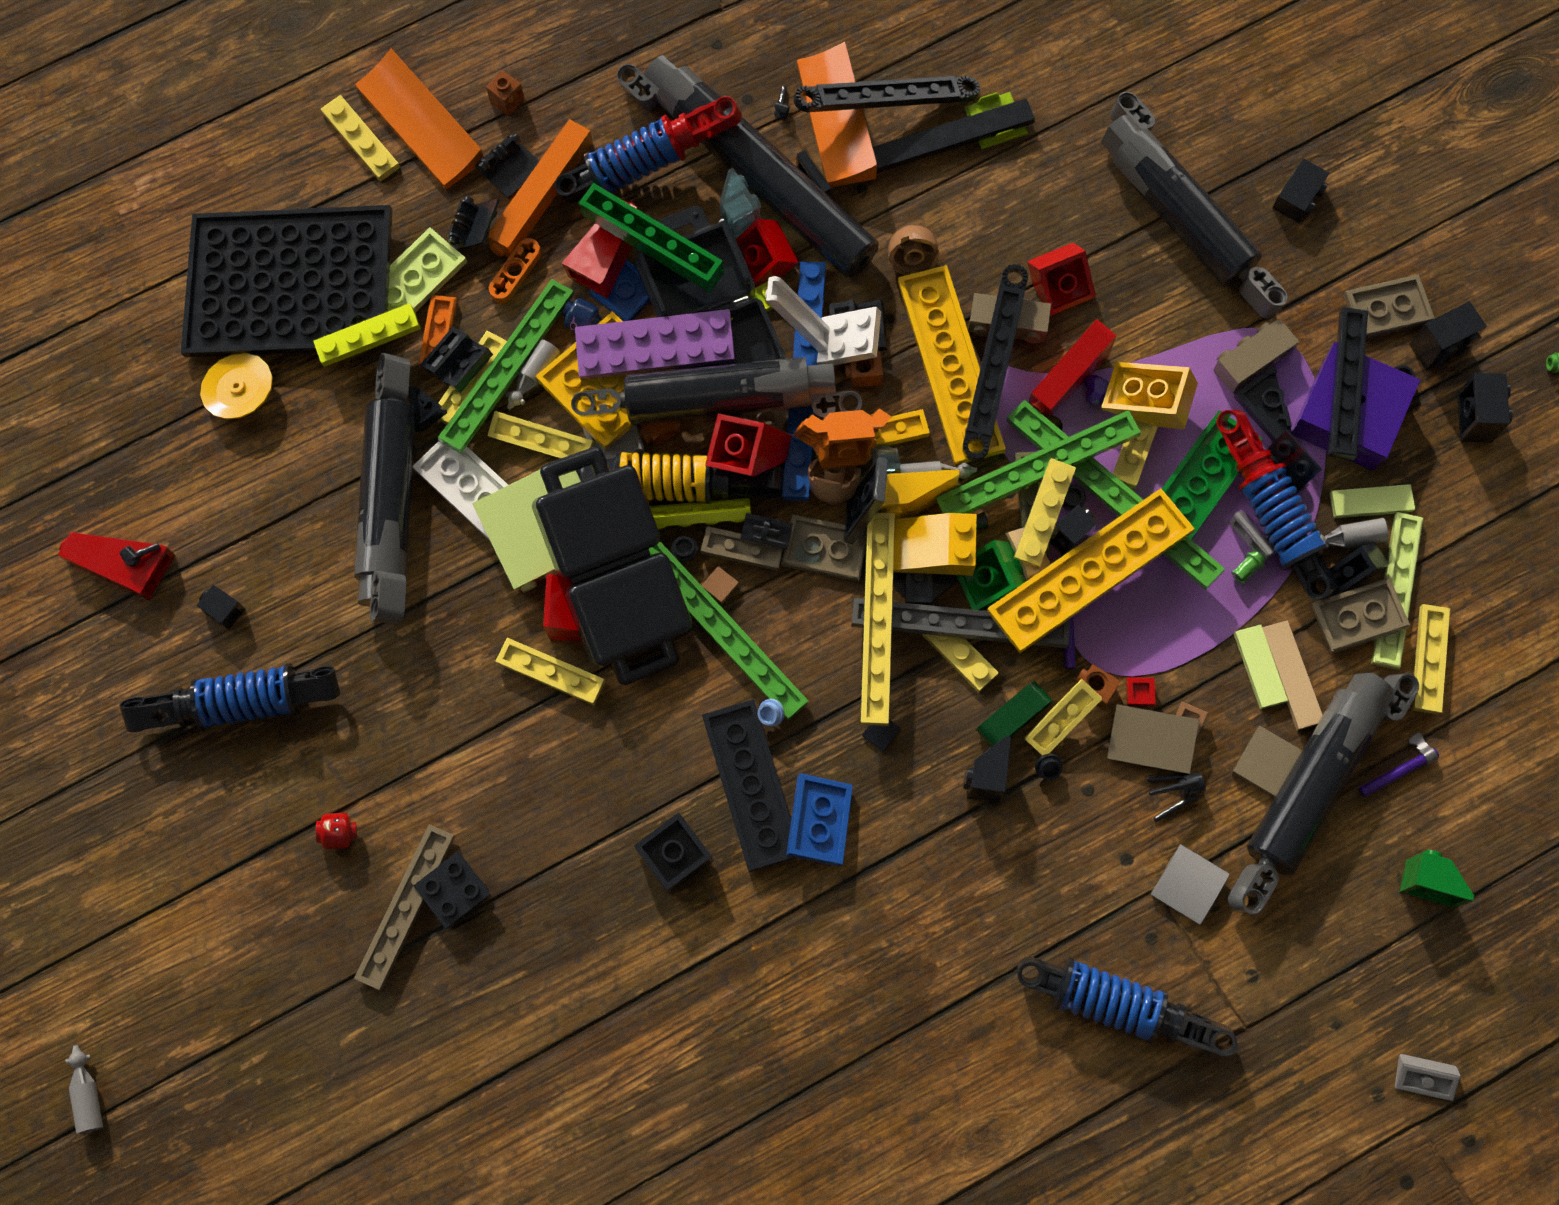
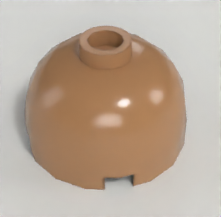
M908 225L900 228L891 237L888 246L889 262L893 265V269L902 275L917 273L926 268L927 270L933 269L940 257L935 236L930 230L921 225Z
M819 458L810 463L808 482L813 495L819 500L830 505H837L850 500L855 495L861 479L860 467L859 469L856 466L821 469Z

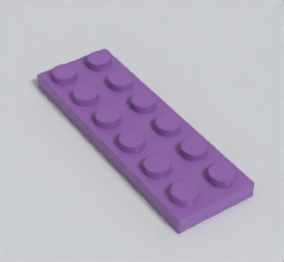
M730 309L575 327L580 380L735 362Z

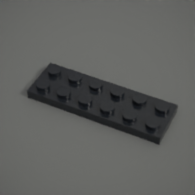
M754 699L702 714L748 872L795 859V857L786 856L791 818L765 733L758 718Z

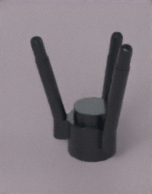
M1199 772L1193 774L1181 773L1150 776L1146 779L1148 782L1178 780L1177 784L1149 791L1150 796L1179 790L1181 796H1187L1185 799L1153 818L1156 822L1188 803L1198 801V795L1206 792L1204 779Z

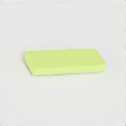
M1411 484L1334 490L1330 493L1334 518L1395 514L1396 512L1409 513L1415 510Z
M1257 625L1235 631L1234 637L1259 708L1264 709L1286 703L1288 699L1262 626Z

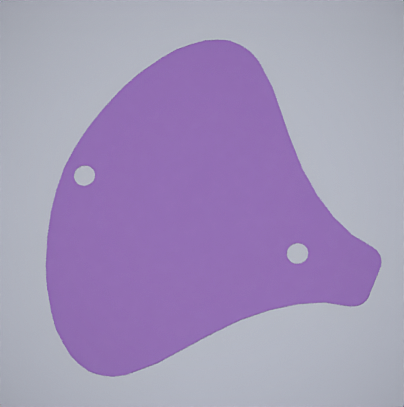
M1241 328L1209 335L1162 353L1131 362L1190 367L1198 382L1185 429L1157 427L1135 489L1130 488L1143 500L1160 488H1163L1218 410L1221 412L1225 410H1240L1244 412L1254 431L1263 438L1261 441L1263 448L1266 450L1273 443L1234 398V395L1239 390L1232 393L1214 372L1218 362L1217 357L1227 349L1230 351L1238 347L1237 344L1247 335L1253 337L1258 333L1257 330L1259 328ZM1297 348L1274 365L1277 368L1278 384L1280 389L1283 390V400L1288 408L1291 419V431L1315 379L1303 355ZM1010 366L1007 368L996 420L1006 448L1004 454L1010 463L1015 462V453L1039 451L1034 444L1006 420L1007 416L1024 400L1029 402L1031 392L1048 373L1027 372ZM1114 367L1096 370L1091 375L1100 376L1109 382ZM1085 382L1052 414L1061 420L1063 425L1062 432L1068 437L1118 415L1104 411L1101 408L1102 404L1096 405L1087 401L1086 393L1088 389L1085 386ZM1231 415V416H1230V418H1232V419H1234L1235 421H1237V419H1236V417H1235L1234 415ZM1293 436L1322 468L1308 483L1309 486L1296 494L1302 497V501L1296 504V506L1305 504L1307 510L1301 513V515L1310 513L1312 519L1306 522V524L1315 522L1324 480L1326 450ZM1123 444L1093 458L1113 474ZM1242 473L1236 476L1192 538L1195 544L1225 568L1224 572L1205 591L1163 555L1157 557L1073 616L1075 647L1089 663L1094 664L1107 673L1133 677L1168 671L1204 654L1226 640L1251 619L1276 593L1293 570V568L1282 570V565L1279 561L1280 555L1277 553L1266 560L1264 567L1258 569L1245 584L1239 583L1234 579V575L1231 574L1247 558L1246 554L1253 552L1229 524L1234 514L1238 511L1246 512L1265 535V527L1260 526V518L1254 515L1256 509H1252L1249 505L1251 500L1246 499L1243 492L1238 488L1245 481L1241 475ZM1072 478L1070 485L1078 486L1085 492L1086 502L1082 508L1088 509L1096 518L1097 526L1092 534L1094 535L1117 519L1118 516ZM1062 507L1056 524L1060 522L1070 511ZM1050 544L1051 552L1047 556L1050 564L1061 558L1062 555Z

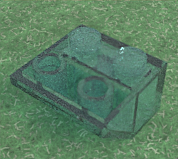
M731 168L728 170L721 195L720 211L721 219L724 218L725 223L729 224L735 239H737L756 219H762L760 214L761 203L755 194L751 195L748 191L745 178L741 174L737 175L735 170Z

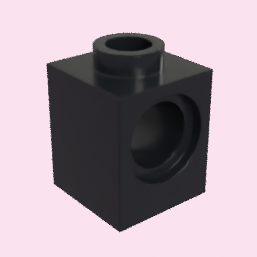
M212 585L210 589L205 590L201 594L199 603L196 605L205 614L228 630L245 611V608L237 600L215 585Z

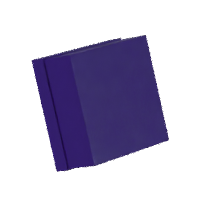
M1336 342L1332 344L1328 354L1322 361L1292 429L1293 436L1327 451ZM1365 355L1357 457L1354 460H1347L1372 471L1381 462L1385 461L1420 379Z

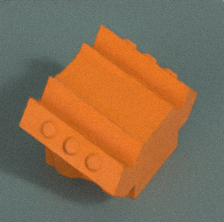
M878 409L872 415L867 414L863 410L829 413L822 420L812 414L796 428L797 430L793 436L815 450L821 469L866 465L872 458L871 448L876 445L875 433L885 426L891 416L881 409Z

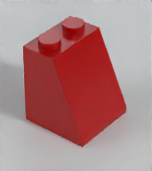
M718 414L705 466L754 477L786 461L792 435L766 423Z
M547 574L543 627L550 641L582 642L565 598L566 589L573 585L571 578L562 579L558 575Z

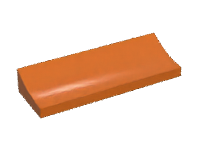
M845 42L822 53L797 60V68L803 87L805 85L809 87L816 86L817 84L855 82ZM805 96L807 103L812 102L811 98ZM863 109L809 112L824 177L830 187L876 179L877 163Z
M392 48L366 76L355 84L360 94L445 190L474 170V166L481 158H484L482 150Z

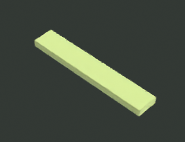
M1396 512L1393 519L1387 557L1389 565L1386 567L1384 579H1391L1408 619L1423 517ZM1406 630L1374 640L1371 664L1398 670L1401 667Z

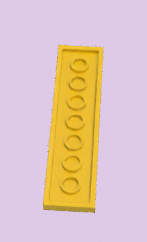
M945 265L898 277V286L954 466L971 462V460L964 456L962 446L980 367L948 267ZM997 420L995 421L986 457L1005 453L1006 450ZM972 441L969 443L968 448L972 453L976 454L983 450V445L978 441Z
M1160 488L987 609V612L1018 652L1022 653L1194 532L1195 528Z

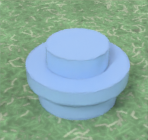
M775 699L763 701L758 709L759 720L768 726L780 724L784 719V709L781 703Z

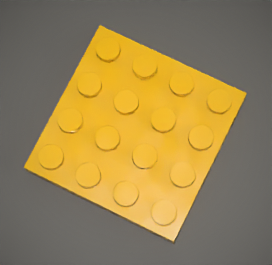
M612 311L598 324L623 321ZM576 342L536 375L539 383L605 450L635 426L629 422L626 408L622 409L618 414L588 418L581 417L573 411L571 400L575 394L602 389H613L618 393H624V379L627 375H632L625 374L580 380ZM669 369V370H660V371H652V372L670 371L671 369ZM612 395L609 396L608 401L602 402L598 400V396L595 397L598 405L606 404L610 409L613 408L614 403H617V400ZM582 398L578 402V409L582 412L589 410L591 407L589 398Z

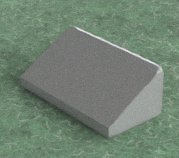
M1238 511L1234 514L1229 524L1252 551L1256 550L1261 553L1265 560L1276 554L1274 546L1269 543L1267 537L1246 512Z
M1400 1054L1395 1089L1453 1101L1461 1075L1454 1065Z

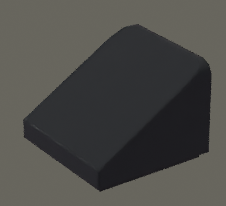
M889 719L888 726L869 725L862 736L881 752H884L900 733L901 728Z

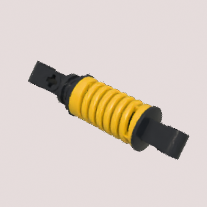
M618 450L615 459H606L610 471L625 465L633 466L637 471L647 500H653L656 497L658 501H662L664 498L667 501H673L675 498L677 501H684L686 498L688 502H693L696 499V501L710 504L712 497L716 495H722L723 498H729V496L779 498L783 494L784 468L779 465L753 477L705 466L707 455H694L691 462L690 455L685 454L683 462H681V456L675 454L673 455V462H670L671 456L669 454H664L663 461H660V454L655 453L653 454L652 461H650V454L644 453L641 463H639L638 453L632 454ZM591 465L576 470L581 481L595 477Z

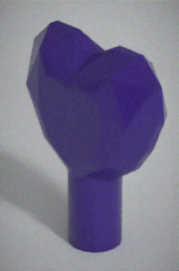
M1089 375L1085 379V386L1088 389L1086 400L1091 404H1102L1109 382L1100 376Z

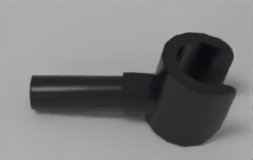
M781 86L779 99L774 106V116L785 120L789 114L790 105L784 104L787 87Z
M158 543L135 551L131 546H127L119 554L127 565L135 566L139 563L141 557L161 548Z

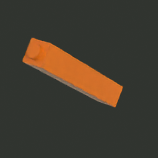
M570 119L490 230L487 239L490 249L495 254L501 257L503 255L509 257L518 243L527 238L558 194L555 189L557 178L575 169L593 144L589 129Z

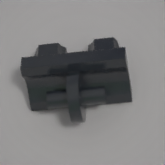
M746 513L740 539L787 550L793 523Z

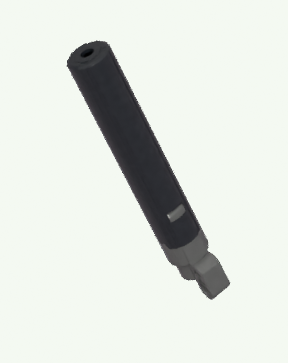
M663 55L657 57L647 67L644 74L632 64H625L617 71V79L623 90L639 106L650 111L660 105L674 119L679 118V115L682 113L687 115L696 108L705 106L720 98L689 67L676 68ZM629 77H635L633 81L626 82ZM643 89L644 92H645L646 94H648L649 96H647V95H645V94L642 95L641 90ZM727 108L723 116L729 115L733 109ZM743 117L736 126L701 142L846 278L859 274L873 260L878 251L879 242Z

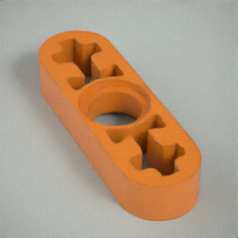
M525 238L521 240L490 283L489 292L494 302L498 304L508 303L539 261L541 250L539 243L535 239ZM531 248H533L534 253H530V252H529V253L525 256V251H524V250H525V249L530 250ZM513 266H520L522 272L518 276H511L508 274L509 269ZM505 286L506 293L501 292L498 295L496 289H503Z

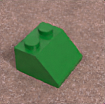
M994 540L976 551L973 576L957 575L972 610L983 611L988 609L1027 581L1019 561L1013 559L1015 553L1010 542Z
M1425 850V852L1406 860L1399 892L1452 908L1472 902L1474 899V894L1453 861L1442 857L1443 854L1441 852Z

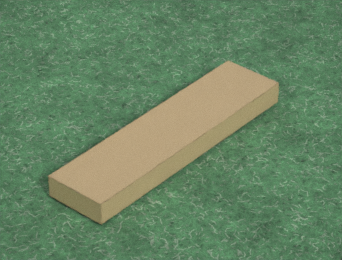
M1288 620L1262 627L1288 699L1287 705L1296 730L1316 726L1323 715Z

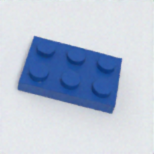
M802 773L797 776L786 856L838 867L843 864L853 785Z

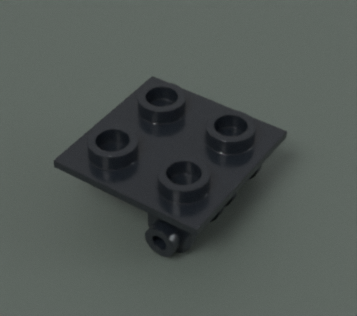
M516 133L513 135L509 134L503 142L497 144L496 148L492 149L489 154L481 158L474 166L508 199L522 187L539 163V160L520 143L521 139Z
M465 196L464 199H461L457 213L454 215L456 219H453L447 234L448 243L454 245L457 251L483 244L489 236L488 230L491 222L497 215V206L500 199L497 198L476 205L471 197Z
M1287 429L1266 449L1270 450L1272 454L1270 458H1272L1275 465L1285 463V474L1292 479L1287 488L1291 486L1297 488V492L1291 495L1292 497L1309 486L1308 483L1322 470Z
M459 851L413 885L445 929L491 895L487 886L480 880Z

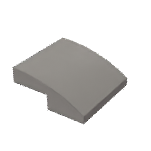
M1180 844L1152 890L1151 895L1198 924H1201L1225 884L1229 873Z

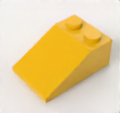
M1115 362L1101 408L1104 411L1118 415L1129 410L1134 420L1158 427L1185 429L1198 382L1190 367Z
M959 469L887 474L885 502L878 510V513H895V519L911 518L936 504V497L957 488L960 475Z
M945 513L894 519L893 572L973 576L976 562L977 514Z

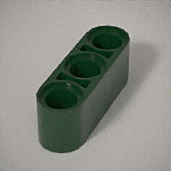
M1034 680L979 725L976 731L992 747L1005 736H1014L1046 709L1053 700Z

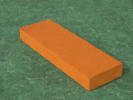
M431 295L418 362L420 369H423L420 366L423 360L453 327L458 303L456 297Z

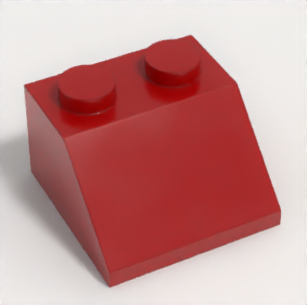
M756 219L736 239L755 283V288L767 282L769 277L777 276L782 278L798 263L777 220Z
M1070 243L1027 261L1033 286L1041 301L1051 304L1050 316L1096 297L1086 251L1078 245Z

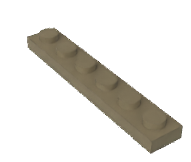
M430 824L428 825L354 979L382 991L425 902L413 885L444 862L455 839L453 834Z

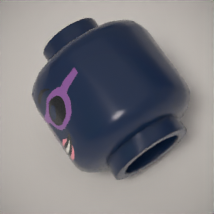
M582 298L576 299L574 303L568 302L562 312V315L565 317V327L575 332V327L597 325L602 318L599 315V308Z

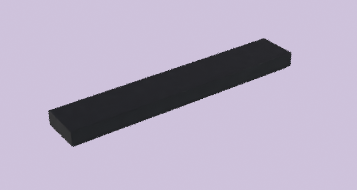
M1342 307L1339 311L1327 456L1350 460H1354L1357 457L1368 310Z

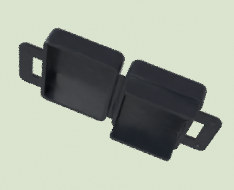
M694 206L658 220L659 223L671 230L692 223L695 233L684 236V238L721 259L725 273L712 292L709 293L645 253H642V251H638V256L635 259L636 268L656 317L730 309L731 318H733L731 325L735 362L678 368V370L786 359L763 302L760 299L753 298L756 292L755 283L729 224L725 223L724 218L719 220L720 223L709 226L702 208ZM740 414L727 415V416L735 417V416H738V415H740Z
M591 447L543 465L540 469V474L548 494L536 498L532 503V510L556 574L562 579L571 578L573 585L566 589L565 598L590 663L601 667L612 664L617 680L621 685H629L675 666L679 662V655L673 639L688 633L692 629L693 624L668 556L664 553L650 555L649 548L656 546L660 542V533L636 469L633 466L625 465L610 471L604 453L599 447ZM591 465L595 477L565 488L562 487L559 479L560 476ZM658 645L661 652L660 655L629 666L626 657Z

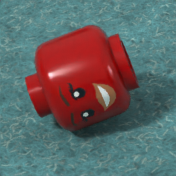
M326 813L321 817V821H316V842L321 843L322 847L326 850L347 849L351 844V839H357L356 822H351L350 816L347 813Z

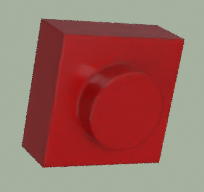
M1127 677L1126 706L1154 707L1156 704L1155 678Z

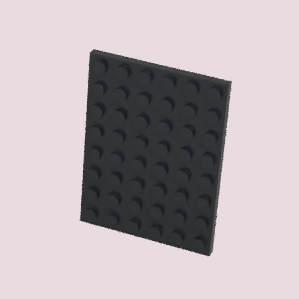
M390 205L192 214L181 354L184 357L228 356L240 353L253 355L317 352L314 340L388 312L392 207ZM386 343L369 350L386 349Z

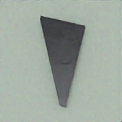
M1274 365L1234 395L1236 401L1273 442L1286 429L1292 434L1291 419L1288 408L1283 400V390L1280 389L1278 384L1277 368Z

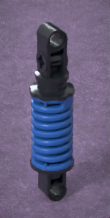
M288 663L278 668V670L274 667L270 668L268 674L265 670L260 669L257 671V674L254 671H249L246 675L238 673L236 677L229 674L226 678L218 676L216 679H193L190 689L177 688L171 693L129 698L121 702L119 707L128 732H139L145 729L175 724L187 726L192 722H196L198 728L202 730L212 727L214 724L224 725L226 722L229 724L236 721L245 722L247 719L256 720L257 718H266L268 715L270 717H275L278 714L296 715L301 711V704L329 701L337 698L341 692L334 667L323 666L312 670L296 672L294 666Z
M1025 957L1018 963L1017 975L1020 983L1025 987L1054 996V1010L1066 1011L1068 1008L1073 1015H1078L1082 1008V1017L1084 1019H1089L1093 1012L1092 1020L1096 1023H1099L1102 1016H1104V1026H1110L1114 1020V1029L1121 1030L1124 1024V1032L1127 1034H1131L1135 1027V1036L1146 1040L1150 1044L1157 1036L1166 1038V1041L1173 1044L1175 1040H1179L1191 1047L1204 1049L1220 1056H1229L1237 1049V1038L1229 1026L1210 1020L1203 1015L1185 1011V1005L1178 1003L1175 1005L1168 1002V992L1165 990L1153 992L1151 987L1145 986L1142 988L1140 983H1131L1126 978L1120 980L1119 976H1110L1106 971L1099 973L1097 968H1089L1088 965L1077 962L1071 957L1068 958L1063 968L1034 957ZM1026 966H1034L1038 969V974L1034 978H1026L1022 971ZM1221 1034L1230 1036L1229 1042L1224 1046L1215 1044L1216 1038Z

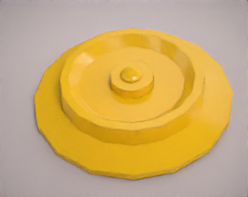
M248 353L232 354L219 360L208 370L201 384L200 396L204 407L214 416L226 420L243 418L255 412L265 403L272 390L273 376L268 364L259 356Z

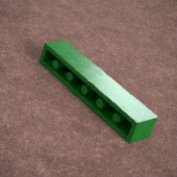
M595 183L591 185L579 202L582 215L709 293L712 292L725 273L721 259Z

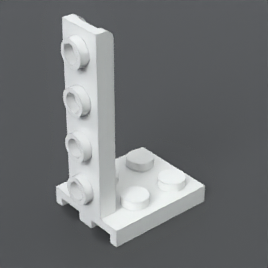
M769 277L768 289L765 293L766 301L818 351L817 363L819 365L832 363L833 365L877 357L881 311L877 307L826 316L821 319L780 277Z

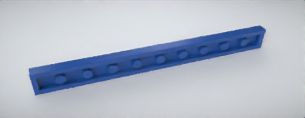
M800 262L798 296L822 319L826 262ZM795 330L793 358L806 357L807 366L819 365L817 363L818 351ZM812 407L789 409L787 434L792 435L785 461L783 500L809 501L810 498L808 468L812 462L813 448L793 436V434L796 432V428L813 414Z

